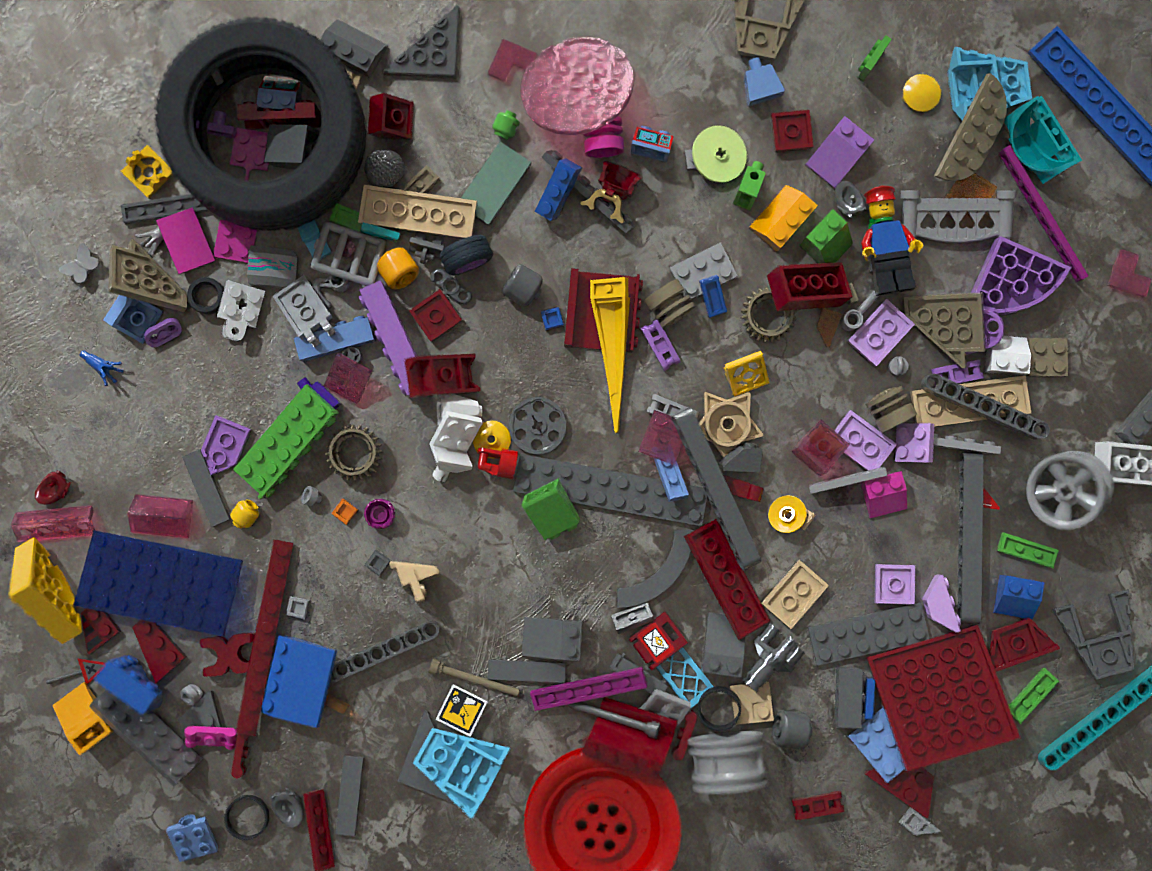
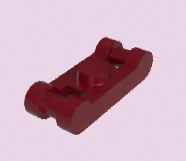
M689 709L685 715L684 727H680L677 734V739H679L678 745L673 747L671 751L673 758L678 761L684 758L688 739L691 738L697 720V715L692 709Z
M237 735L231 775L235 779L242 777L247 772L244 762L245 758L247 759L249 756L250 747H247L251 735Z
M841 791L792 799V805L795 806L796 811L794 813L795 820L844 812V805L841 804ZM830 800H833L834 803L832 807H829L828 804ZM808 804L809 811H803L802 805Z

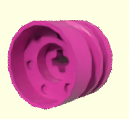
M601 115L590 117L583 121V128L585 129L583 135L588 137L584 141L586 156L605 158L624 153V139L621 136H617L623 133L621 117Z

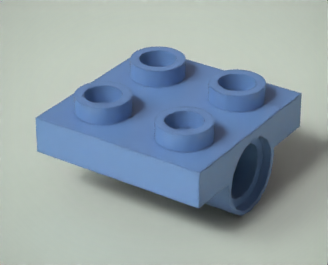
M187 815L181 818L178 824L167 827V834L179 862L218 852V845L206 817L196 819L194 815Z

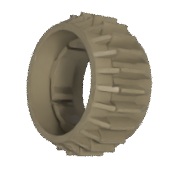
M767 286L764 288V291L759 288L757 293L754 291L751 293L752 297L748 296L746 298L748 302L743 303L746 309L741 310V313H744V315L740 319L745 320L742 326H747L745 332L750 331V337L755 335L757 337L756 341L761 338L763 343L767 339L772 343L774 338L777 341H780V336L785 338L787 336L785 332L791 333L790 327L795 326L792 321L797 320V317L794 316L797 310L784 311V320L777 329L765 330L763 327L757 328L758 323L755 322L753 317L756 305L763 300L774 301L772 292ZM757 299H759V300L753 305V307H752V309H751V306H752L753 302L756 301Z
M353 424L351 429L348 426H344V431L338 429V434L333 433L334 439H329L331 444L326 446L329 452L325 454L329 455L330 458L326 461L332 463L330 468H336L334 473H340L341 478L346 475V479L350 480L353 476V480L357 481L359 476L364 480L365 474L370 477V471L376 472L374 467L380 466L378 460L383 458L379 456V453H383V451L379 450L378 447L382 444L376 442L379 437L373 438V431L368 433L369 428L367 427L362 431L361 425L357 429ZM350 434L365 440L368 444V449L373 451V453H369V459L366 464L355 469L345 466L340 460V455L336 454L340 452V446L346 439L353 438V435ZM345 469H347V470H352V471H358V472H348V471H346Z

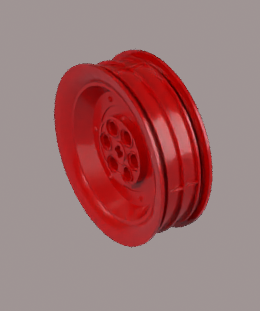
M581 747L557 758L537 778L528 796L524 813L525 844L528 857L535 871L671 870L679 849L680 817L675 800L660 775L658 779L583 755L581 754ZM593 803L597 804L598 810L590 812L588 811V806ZM612 805L618 807L615 814L607 812L608 808ZM585 820L587 825L585 828L580 829L576 826L577 822ZM602 822L605 824L603 830L598 828V823ZM618 824L626 825V829L623 832L615 830ZM588 838L595 840L594 845L591 847H587L584 844ZM607 840L615 842L614 846L610 849L604 847V843Z

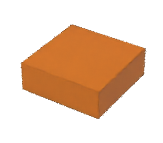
M343 498L331 514L348 525L359 509Z

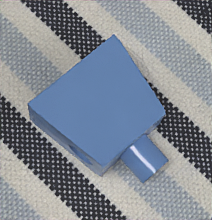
M759 57L749 60L751 70L746 71L744 75L748 107L782 97L785 90L771 64L762 66Z

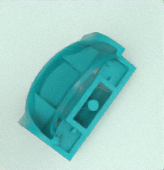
M1042 96L1031 99L1005 117L1004 123L1009 130L1010 136L1008 140L1016 156L1028 171L1031 170L1037 174L1042 184L1082 161ZM1032 118L1034 123L1030 125V119Z

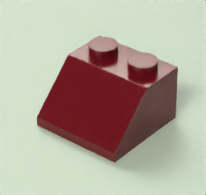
M386 93L370 96L368 134L380 138L412 139L414 102Z

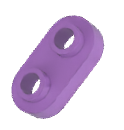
M167 318L150 327L144 334L147 345L158 347L179 336L182 331L181 324L176 318Z

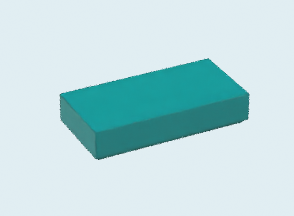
M362 222L360 229L362 233L397 242L400 235L398 232Z

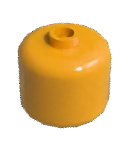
M401 247L387 251L377 263L378 273L388 287L393 290H399L410 285L419 274L417 263L409 252Z

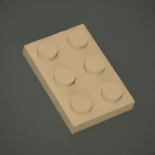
M798 560L761 604L787 627L792 629L829 585L802 561Z

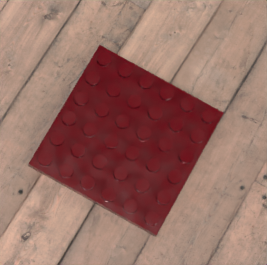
M978 625L866 658L905 772L1020 738Z

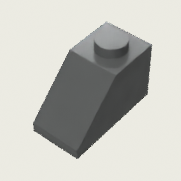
M746 442L745 445H738L718 462V466L723 471L760 472L762 449L757 447L755 443Z

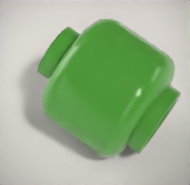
M506 110L505 113L499 112L492 125V129L495 131L494 134L505 140L513 138L520 125L519 120L516 119L517 114Z

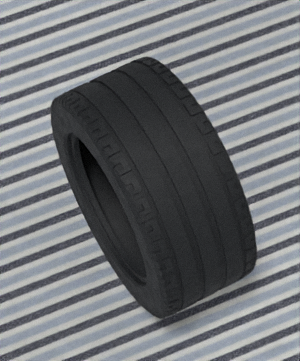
M246 17V19L228 20V23L222 22L220 25H214L212 29H206L202 34L196 35V39L192 38L190 43L183 47L182 52L179 51L176 58L174 57L172 60V65H169L167 72L164 73V81L161 80V86L158 89L159 97H156L155 111L157 112L155 114V128L158 130L156 132L158 144L161 147V153L169 169L178 182L204 207L220 218L233 224L256 230L267 229L272 231L280 230V228H294L298 224L304 225L311 222L315 217L316 219L327 213L326 210L329 208L331 210L339 202L340 197L343 198L346 192L350 189V184L354 183L358 175L357 171L360 170L366 145V125L361 102L350 75L337 55L314 34L311 35L306 29L298 25L295 27L293 23H288L284 20L278 21L275 18L270 19L267 17H263V19L259 17ZM217 68L224 79V82L219 85L216 84L211 75ZM278 74L293 78L306 85L317 95L322 108L321 133L314 150L307 160L293 172L283 177L262 182L237 179L219 170L211 157L207 140L208 122L218 99L235 83L250 76ZM197 120H198V121H199V128L196 129L195 127H196V123H197Z

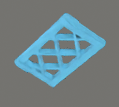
M682 648L679 652L684 657V661L673 660V656H671V660H666L670 662L669 673H666L661 665L656 669L666 679L679 698L688 701L683 695V691L694 692V698L689 701L691 708H693L699 702L701 695L714 686L685 649ZM673 662L684 663L683 675L671 674ZM686 664L692 667L696 672V676L685 675ZM671 676L682 677L681 688L676 686ZM685 677L696 679L695 690L683 689ZM698 679H701L707 686L703 691L697 690Z

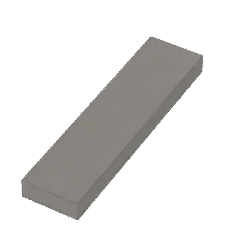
M880 467L810 484L809 489L812 494L887 476L885 467Z

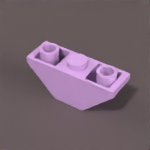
M934 575L922 598L927 617L951 631L959 632L961 622L953 609L955 607L954 599L952 596H949L947 590L949 588L948 580L943 575Z

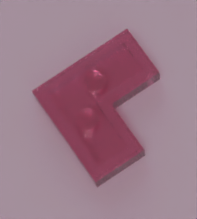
M502 39L489 68L488 75L505 82L513 65L530 72L537 53Z
M1120 249L1108 286L1144 298L1147 296L1152 279L1134 273L1139 258L1138 254Z

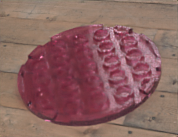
M575 37L565 39L563 43L555 46L551 45L539 53L540 56L527 67L521 82V99L531 120L541 128L561 135L585 134L609 124L625 109L634 89L632 66L625 53L619 47H615L609 41L600 38Z

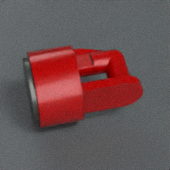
M478 448L479 470L485 471L492 476L507 479L515 478L520 455L518 451L504 448L501 451ZM488 457L498 458L499 464L487 463Z

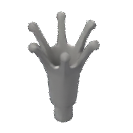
M159 227L147 233L135 234L137 238L149 237L141 242L140 245L146 244L145 247L148 248L153 243L148 252L151 256H154L156 248L164 240Z

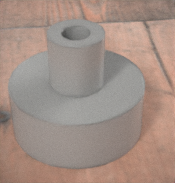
M312 486L305 488L301 498L302 503L308 506H313L315 502L320 503L322 500V496L318 495V489Z

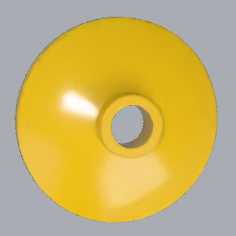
M498 421L483 422L473 440L476 451L478 448L501 451L502 448L509 449L511 444L509 430ZM489 436L495 437L493 443L488 442Z
M790 495L776 499L771 504L768 512L771 525L782 533L797 531L803 526L807 517L804 503L799 498ZM788 513L792 514L790 519H786Z

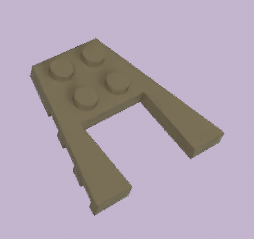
M734 0L737 54L754 58L759 57L760 59L774 62L805 0H786L782 23L745 16L748 0Z

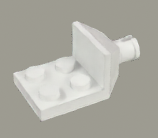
M446 411L429 443L437 462V467L432 474L437 481L442 479V482H445L450 472L459 473L472 469L473 466L467 451L483 423L481 418Z

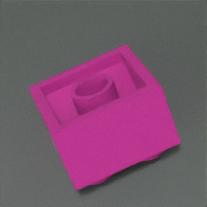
M902 471L860 482L869 518L907 509V489Z

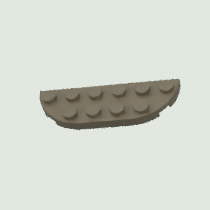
M991 73L986 74L934 175L935 177L947 181L965 179L974 174L986 159L1004 123L1007 111L1004 89L998 79Z

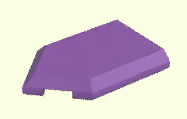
M215 415L201 449L211 475L237 465L251 429Z

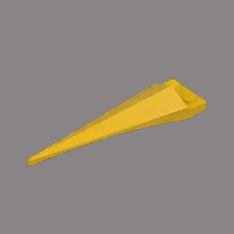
M626 277L590 280V299L603 354L615 433L619 432L630 305L628 278Z

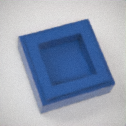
M559 307L541 311L545 331L564 326Z

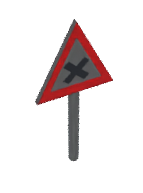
M77 658L81 670L47 680L46 683L50 684L83 674L85 683L88 684L99 674L106 662Z

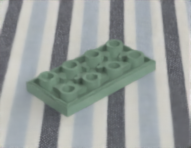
M499 142L461 199L477 201L475 217L490 225L532 163L502 142Z

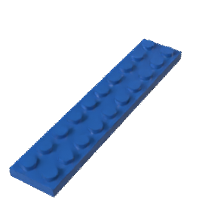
M1056 26L1029 50L1028 54L1152 186V127L1063 31Z

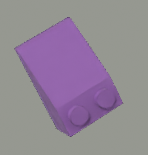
M844 116L805 165L835 189L874 139Z

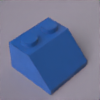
M999 575L993 613L1033 619L1042 602L1045 582Z

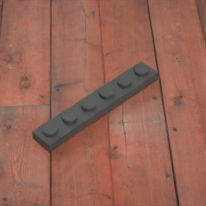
M549 150L541 158L555 169L559 160H562L563 157L559 152ZM579 175L574 184V187L587 199L596 190H599L591 186L590 180L585 176ZM597 197L595 206L623 232L628 233L635 227L632 218L627 214L621 213L625 220L624 223H620L617 219H611L610 216L616 208L615 204L605 201L603 197Z

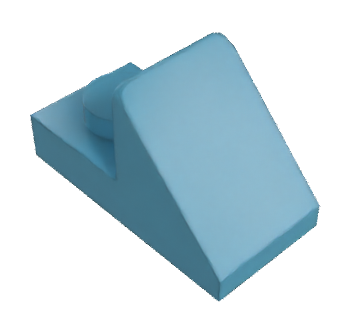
M315 220L298 228L300 236L312 257L315 252L314 245L316 239H319L321 233ZM327 242L325 243L321 259L332 254Z

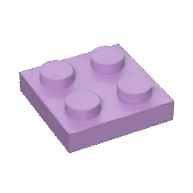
M901 423L897 425L895 462L933 463L934 424Z
M875 564L874 603L915 604V565Z

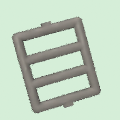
M324 222L319 239H316L314 245L315 252L310 267L323 273L369 286L375 283L378 273L377 263L383 256L386 241L337 224ZM329 230L340 233L331 267L319 263ZM348 236L359 239L350 272L338 269ZM366 242L377 245L368 278L357 275Z

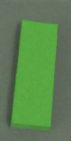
M1007 533L1001 534L996 550L1049 568H1054L1059 552L1057 549Z
M1042 668L1009 704L1012 717L1021 724L1059 683V680L1046 668Z

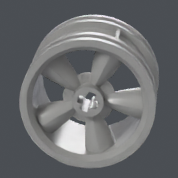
M1067 451L1047 457L1035 466L1027 482V499L1033 512L1046 524L1060 529L1078 528L1097 519L1108 509L1114 494L1113 478L1107 466L1096 456L1083 451ZM1064 461H1073L1082 465L1075 477L1066 475ZM1049 471L1057 479L1053 486L1044 485ZM1095 479L1098 489L1097 496L1083 493L1082 485ZM1070 486L1069 489H1072V493L1067 494L1064 488ZM1055 497L1060 503L1057 510L1050 505L1047 499ZM1079 502L1089 513L1084 517H1072L1071 505Z
M732 731L689 738L688 744L693 746L689 749V754L694 755L695 773L692 775V780L696 783L693 785V790L702 793H724L766 786L768 778L764 777V775L767 774V768L763 767L761 749L764 748V742L760 741L763 738V732Z

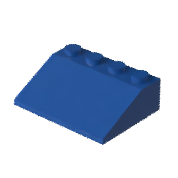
M278 636L260 712L275 718L319 728L337 650L296 637Z

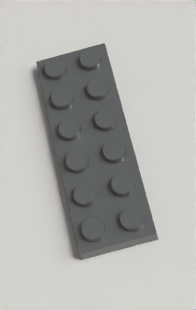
M921 602L807 627L817 666L903 647L930 639Z

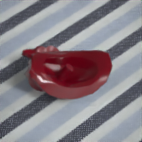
M60 470L47 474L35 490L36 501L39 504L47 505L65 498L69 492L68 489L71 482L67 483L65 474Z

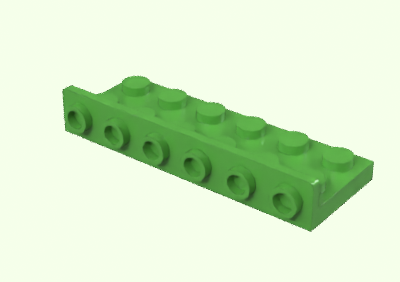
M306 384L233 470L259 493L257 496L259 499L271 497L276 491V485L283 483L287 479L288 471L295 469L299 465L300 457L307 455L311 451L312 443L319 441L325 434L323 432L327 426L331 427L337 419L335 417L339 412Z

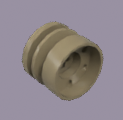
M678 279L667 283L644 300L651 312L658 309L661 310L655 317L656 320H660L663 317L666 318L660 323L661 328L676 324L695 308L693 302L684 305L690 299V296L680 299L679 295L684 291V287Z
M902 385L889 388L873 396L866 403L867 408L876 404L877 409L871 411L870 414H881V417L875 421L881 433L917 415L912 403L905 405L901 403L907 397V394L900 397L897 396L898 392L904 390Z

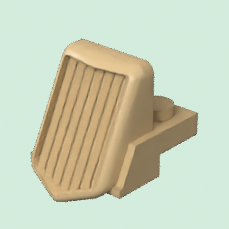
M390 561V567L397 571L403 590L411 587L416 604L424 603V597L427 594L424 585H419V583L439 577V569L430 565Z

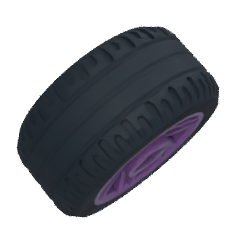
M474 235L454 242L444 248L440 254L443 266L449 275H459L478 268L489 262L493 256L487 238L483 235Z

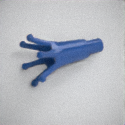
M85 350L80 353V357L86 360V363L101 376L104 386H108L105 379L106 376L113 383L117 382L110 375L109 370L123 373V369L113 367V365H121V361H107L94 354H89Z

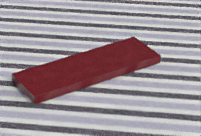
M717 519L685 535L684 538L738 640L769 623L770 619L745 572L739 566Z

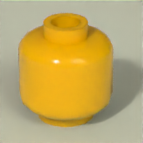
M246 499L236 504L230 516L234 526L242 529L252 527L260 513L258 505Z

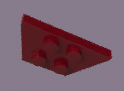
M1025 618L992 630L989 655L995 672L1059 650L1060 647L1031 618Z
M875 768L865 771L864 774L925 818L929 817L934 775L924 768L905 772V769H903L886 783Z

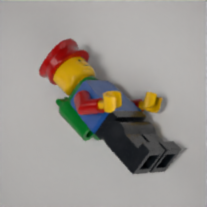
M891 186L875 187L864 194L866 205H869L871 218L869 219L868 230L863 237L861 245L865 260L868 261V256L871 259L875 296L913 291L916 288L909 252H913L915 249L919 253L923 247V243L916 240L905 225H902L900 221L893 220L892 216L895 214L893 201L896 200V197L894 195L895 188Z

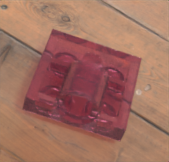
M338 353L335 356L324 387L358 404L372 370Z

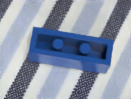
M567 158L559 160L535 212L550 221L558 218L582 167Z

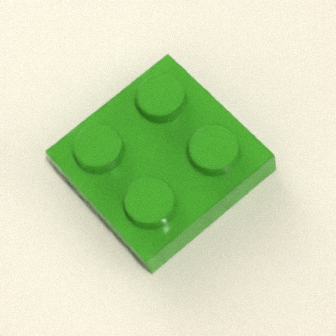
M885 35L882 41L880 39L877 40L858 69L861 72L857 77L864 82L892 40Z

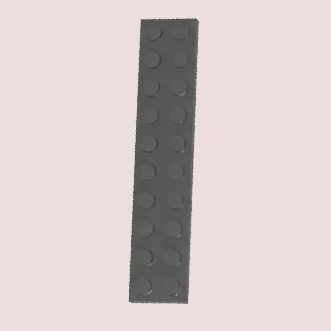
M520 454L513 492L528 494L559 478L570 501L573 503L702 526L707 495L703 487L685 484L689 494L688 497L669 502L660 479Z

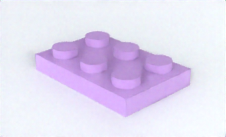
M885 299L847 342L876 367L915 324L888 299Z
M851 410L848 411L833 431L847 445L841 452L866 471L880 468L897 445Z

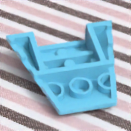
M955 47L948 70L954 112L963 120L986 74L989 73L994 75L1002 85L1006 96L1007 108L1031 100L1032 93L1028 63L1017 59L999 58L993 54L985 55L978 53V51H966L960 47Z
M432 728L413 763L472 819L501 769L510 748Z

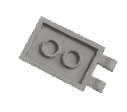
M305 275L273 296L299 338L302 340L306 337L314 348L321 344L313 333L315 330L322 326L330 337L336 333L329 323L333 318Z

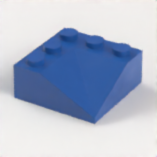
M131 655L108 660L94 679V681L142 715L162 705V692L158 690L159 687L149 681L143 667Z

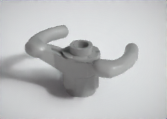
M350 261L343 271L350 272L353 261ZM360 264L358 269L360 276L368 278L366 270ZM330 275L328 278H316L312 282V287L327 309L331 307V303L322 295L321 287L332 288L335 292L342 293L350 285L349 280ZM342 280V284L338 286V281Z

